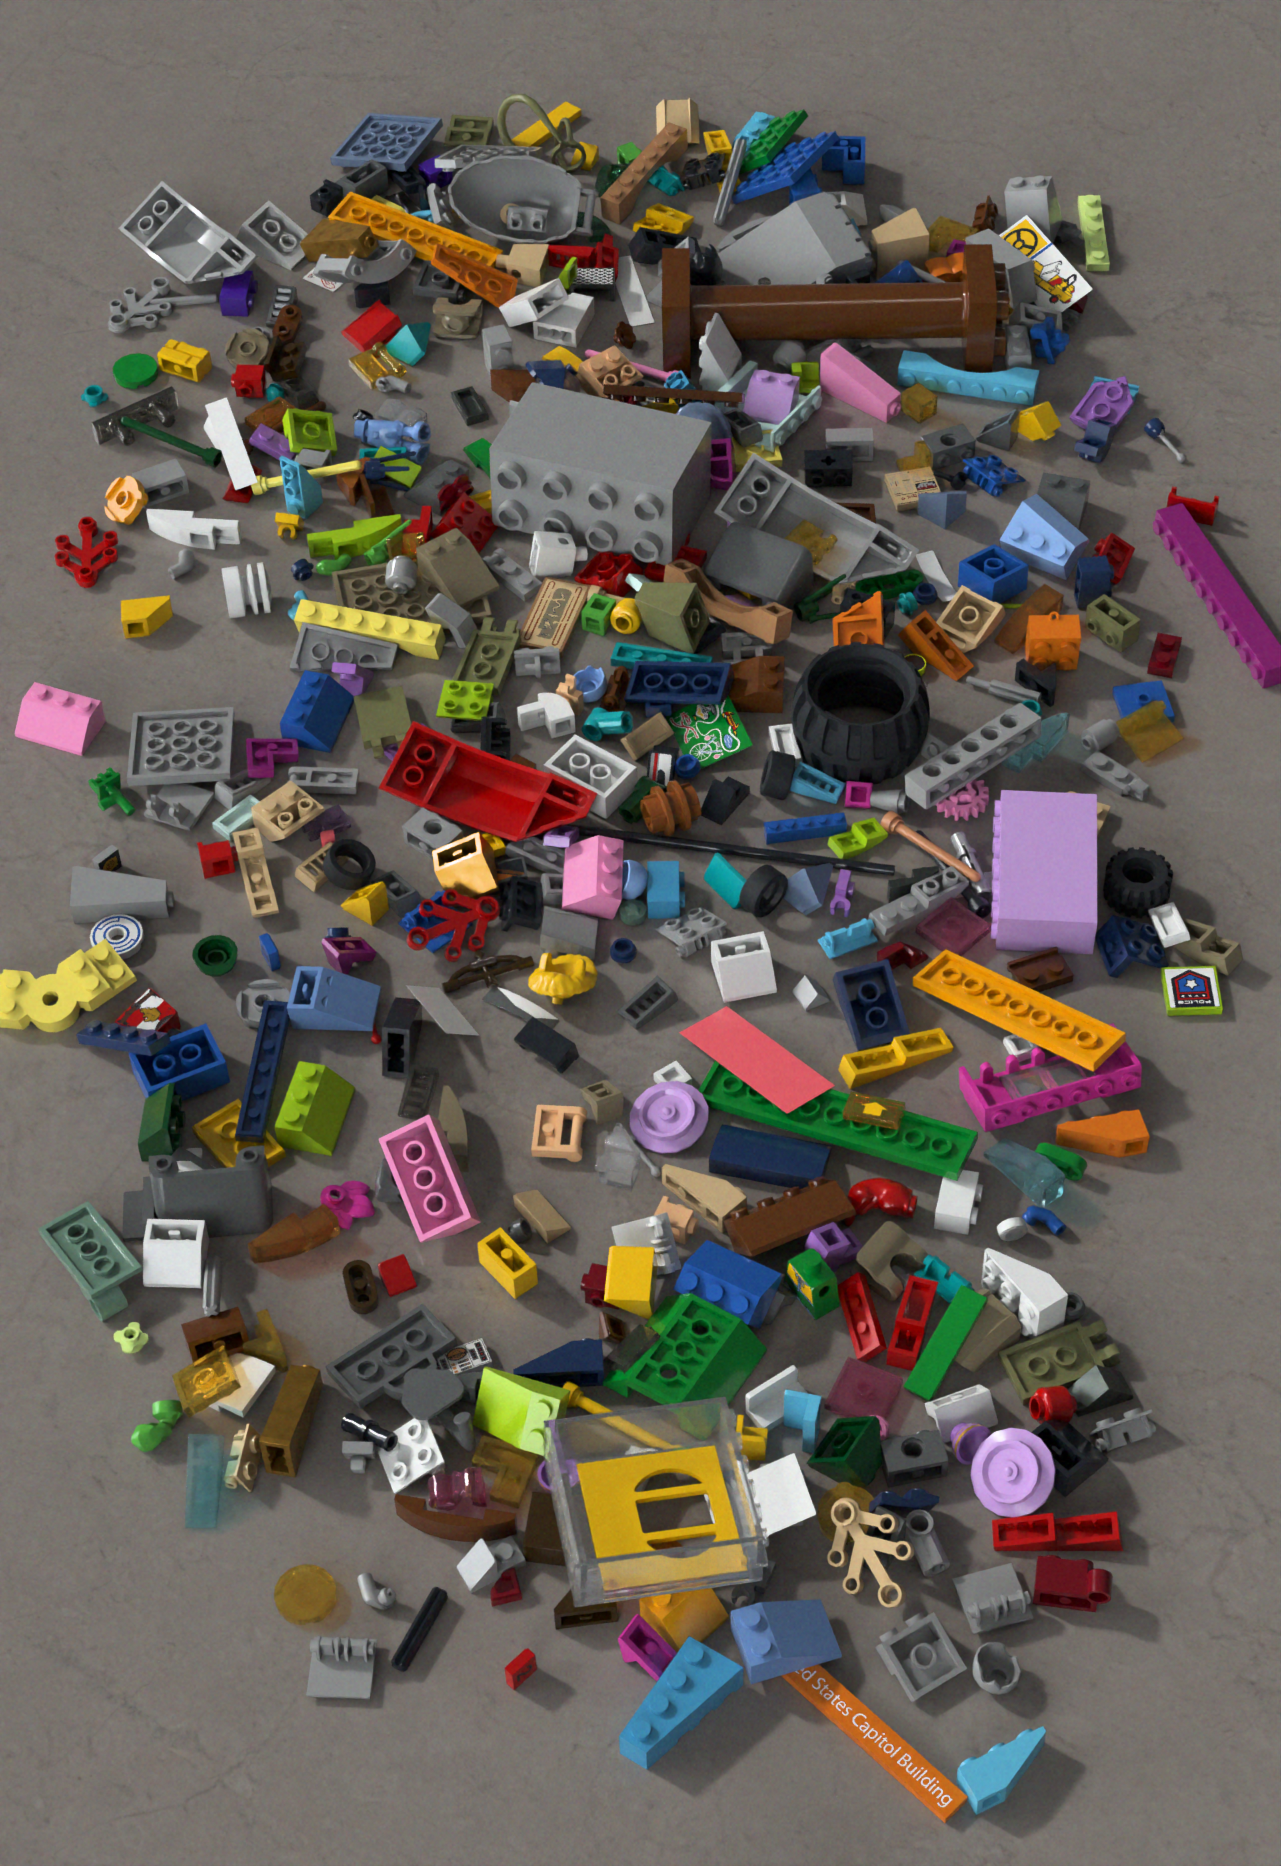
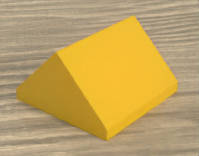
M609 1247L604 1295L605 1302L649 1320L654 1313L658 1270L654 1247Z

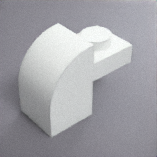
M539 693L538 702L517 707L518 725L521 731L546 725L551 738L575 732V715L569 702L558 694Z

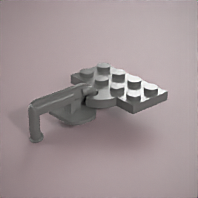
M424 1304L416 1307L326 1366L328 1375L360 1409L385 1393L393 1399L401 1400L403 1407L415 1419L429 1420L435 1417L465 1450L471 1452L475 1449L476 1440L470 1421V1413L461 1412L454 1416L448 1409V1407L462 1398L464 1394L463 1383L452 1371L439 1370L436 1359L458 1345L456 1337Z

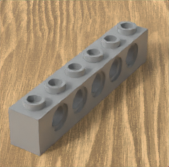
M1022 703L1007 709L1003 714L987 722L981 728L968 734L962 740L949 746L940 754L930 758L927 762L906 774L905 794L924 809L931 808L1040 738L1041 717Z

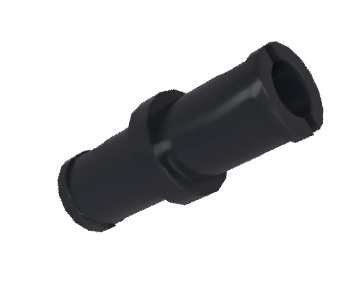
M353 1413L346 1414L342 1419L341 1428L343 1431L359 1437L361 1442H373L376 1446L383 1448L387 1452L395 1448L398 1441L396 1433L381 1428L376 1421H366L355 1416Z

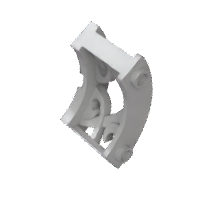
M403 239L398 241L377 240L379 245L367 258L349 256L348 259H342L321 254L312 274L325 281L336 283H381L401 273L409 265L417 250Z

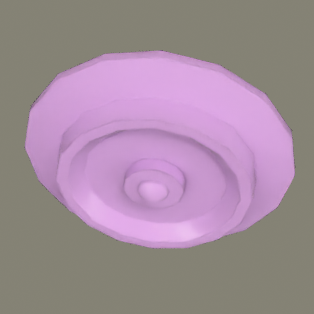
M679 1081L661 1082L646 1089L636 1099L630 1112V1129L635 1136V1140L645 1149L659 1154L677 1153L691 1147L703 1135L709 1122V1107L703 1094L692 1085Z
M1007 1428L994 1432L980 1444L972 1460L970 1476L974 1493L984 1507L999 1516L1021 1517L1032 1514L1046 1502L1054 1488L1056 1468L1052 1452L1040 1437L1028 1430Z

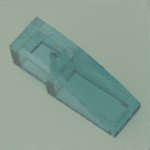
M1064 712L1042 720L1041 737L1002 761V765L1020 773L1032 758L1042 762L1068 732L1070 714Z

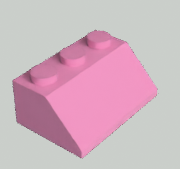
M34 682L22 699L15 737L82 756L106 722L102 703L100 700Z
M597 835L574 843L570 847H565L562 910L610 920L614 919L622 901L624 840Z

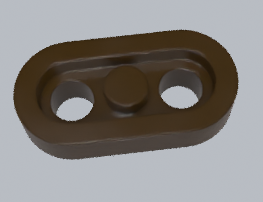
M354 1260L347 1263L343 1269V1279L350 1308L357 1314L373 1312L377 1308L379 1300L370 1265L363 1260ZM356 1277H362V1279L354 1280Z

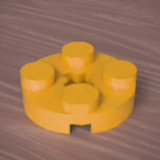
M126 476L124 479L121 477L117 478L106 492L105 498L108 499V507L104 506L105 513L113 521L126 525L132 524L142 507L148 502V495L144 491L143 484L131 476Z

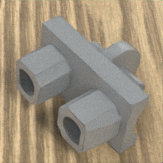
M508 206L507 229L546 232L548 209L531 208V206Z
M548 646L543 649L530 650L529 648H520L514 651L516 676L536 675V678H541V674L561 673L559 648Z

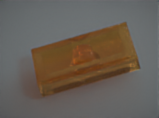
M279 396L245 417V424L254 431H256L261 423L272 428L282 421L288 408H295Z

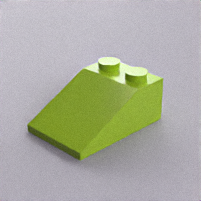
M485 1366L472 1425L519 1449L549 1457L559 1448L570 1390Z

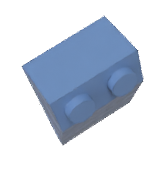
M821 1599L759 1602L731 1611V1631L751 1684L842 1657Z

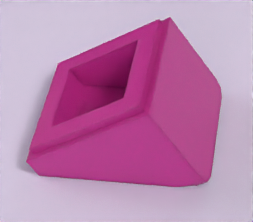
M847 781L845 807L871 809L870 798L873 791V783Z

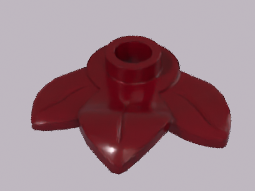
M462 474L455 478L453 484H447L442 487L437 495V499L443 501L440 506L441 511L450 507L463 492L468 496L471 495L474 487L471 485L472 482L468 475Z

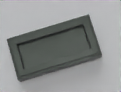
M473 386L451 392L452 400L467 426L489 420L488 413Z

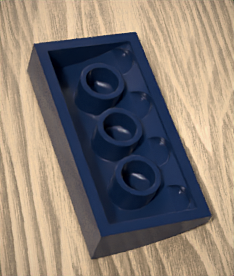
M635 661L624 700L625 702L721 705L730 692L735 675L731 663Z
M722 1124L710 1153L709 1172L787 1188L798 1186L799 1189L809 1186L808 1181L825 1176L832 1146Z

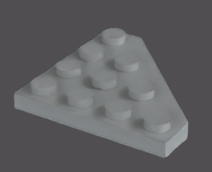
M461 144L436 158L435 168H442L444 172H453L456 168H464L474 161L488 160L491 157L500 155L540 158L543 156V147Z

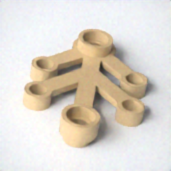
M851 1498L837 1500L831 1509V1518L837 1527L832 1549L827 1555L829 1564L834 1567L845 1566L848 1562V1553L844 1549L849 1533L855 1541L848 1575L843 1580V1589L849 1594H859L862 1592L864 1582L861 1578L865 1559L880 1585L878 1590L880 1603L889 1608L901 1606L906 1598L905 1589L901 1584L893 1582L876 1551L892 1554L899 1560L907 1561L914 1555L913 1545L906 1541L896 1543L868 1536L860 1525L876 1526L881 1532L891 1534L898 1529V1519L890 1514L880 1516L861 1511L860 1505ZM849 1508L851 1510V1517L846 1520L843 1513L845 1509ZM890 1518L892 1526L887 1530L884 1527V1521ZM906 1545L908 1553L902 1557L900 1555V1548ZM837 1552H840L842 1556L839 1563L834 1561V1555ZM852 1579H855L857 1587L852 1591L849 1583ZM893 1589H896L898 1592V1598L895 1601L890 1598V1593Z

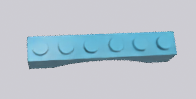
M904 350L898 367L897 385L1033 406L1038 389L1039 370L1015 367L993 373L966 372L945 366L932 359L926 353Z

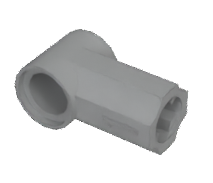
M914 1510L906 1518L905 1541L913 1545L914 1554L924 1576L932 1577L941 1574L945 1569L949 1568L950 1562L933 1528V1517L925 1510ZM919 1526L924 1528L925 1531L917 1532L912 1528Z

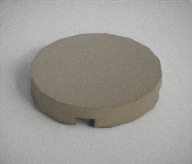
M247 328L238 334L237 332L234 333L226 343L225 352L229 363L234 368L237 367V364L264 365L270 343L263 332Z

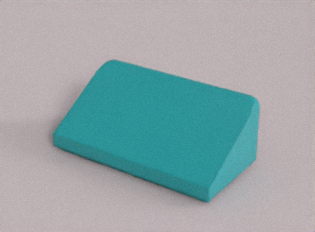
M717 852L714 854L704 874V880L733 909H738L741 907L739 896L746 879Z

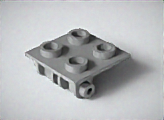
M702 907L690 909L687 914L677 919L674 918L666 921L664 925L656 928V931L678 944L675 950L679 957H688L697 952V950H702L703 945L708 947L711 945V941L723 939V936L726 935V930L723 926L727 925V922Z
M1012 1563L952 1579L973 1635L1033 1619L1028 1605L1031 1603L1028 1591L1023 1592Z
M321 1636L311 1639L310 1652H312L306 1696L370 1699L377 1639L328 1638Z

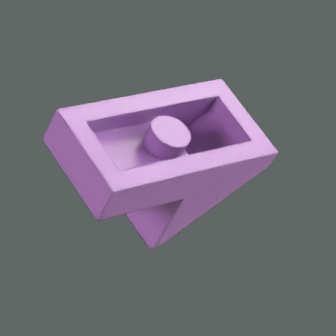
M333 662L332 672L340 675L341 686L353 696L364 694L373 678V671L357 664Z

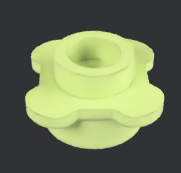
M137 1322L129 1323L128 1327L122 1331H116L113 1336L115 1342L121 1344L124 1353L140 1351L149 1340L148 1335L140 1330V1324Z

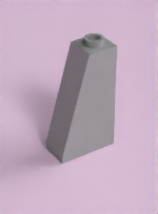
M73 866L70 910L74 923L99 922L104 917L114 914H125L134 917L136 920L169 918L170 907H174L173 891L168 890L166 880Z

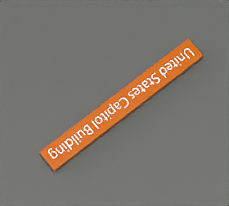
M818 1664L781 1675L944 1823L967 1802V1795L821 1665Z

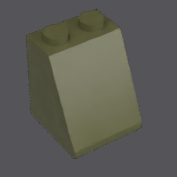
M643 582L640 590L635 595V605L640 611L642 623L650 637L687 653L695 652L710 622L697 583Z

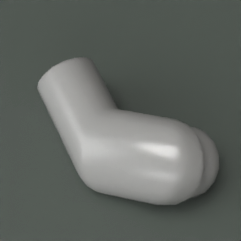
M185 548L179 552L178 564L168 568L172 579L193 569L195 555L192 550Z

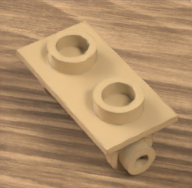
M250 1424L246 1425L245 1430H239L238 1434L234 1435L230 1457L232 1459L238 1458V1460L228 1461L223 1478L226 1482V1487L235 1489L237 1485H242L248 1492H252L261 1455L259 1443L261 1435Z

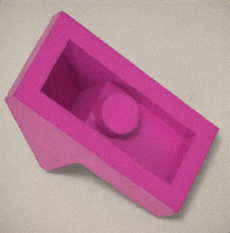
M639 1614L633 1617L618 1638L623 1661L625 1663L637 1661L656 1682L677 1654Z

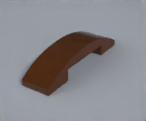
M396 1494L394 1498L396 1513L403 1521L435 1537L460 1542H478V1540L483 1538L486 1542L517 1534L516 1513L486 1509L484 1518L478 1519L427 1510L426 1499L399 1494Z

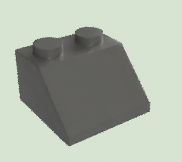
M449 460L433 468L404 493V497L420 506H432V512L441 516L449 507L443 511L440 510L443 501L437 499L439 491L445 485L453 484L456 477L462 474L469 476V469Z

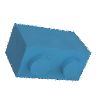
M647 861L648 919L679 918L680 908L685 907V892H680L679 888L685 887V873L679 872V861Z

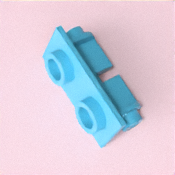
M863 918L860 922L849 925L847 929L844 927L833 932H826L825 936L818 939V942L828 958L833 959L876 943L878 940L871 931L874 929L873 921Z

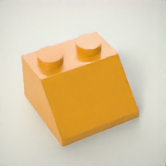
M702 1575L661 1580L639 1599L640 1616L677 1653L689 1636L702 1643L729 1619L725 1608Z

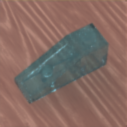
M1003 1138L984 1152L983 1156L1038 1207L1045 1208L1063 1195L1065 1174L1047 1157L1006 1138Z
M188 1434L185 1528L217 1527L224 1466L223 1435Z

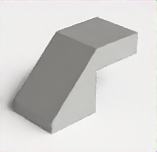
M438 593L425 608L431 622L440 624L442 628H449L458 647L466 648L473 629H477L470 613L442 593Z

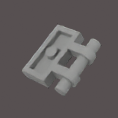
M746 632L721 633L723 658L733 657V660H723V663H731L732 665L748 660L741 659V657L772 656V644L766 643L755 635H749Z

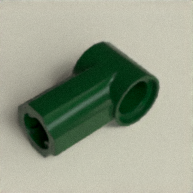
M642 776L637 781L634 792L618 807L619 814L623 817L624 821L630 824L633 822L637 823L643 817L640 802L643 800V797L650 795L651 787L659 786L664 793L667 792V787L647 776Z

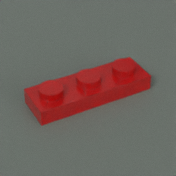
M857 1272L837 1285L857 1360L865 1363L886 1350L887 1346L866 1276Z

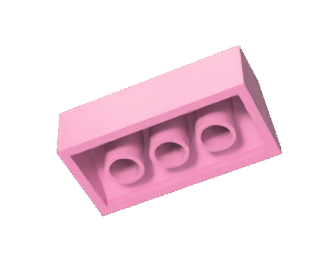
M427 1115L379 1138L421 1243L456 1235L481 1223L438 1119Z

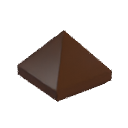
M603 1311L599 1313V1339L624 1347L628 1345L622 1320Z

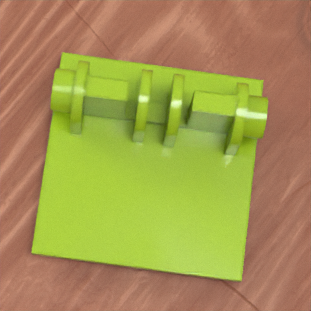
M444 680L436 717L481 721V717H487L490 703L494 702V697L492 696L494 684Z

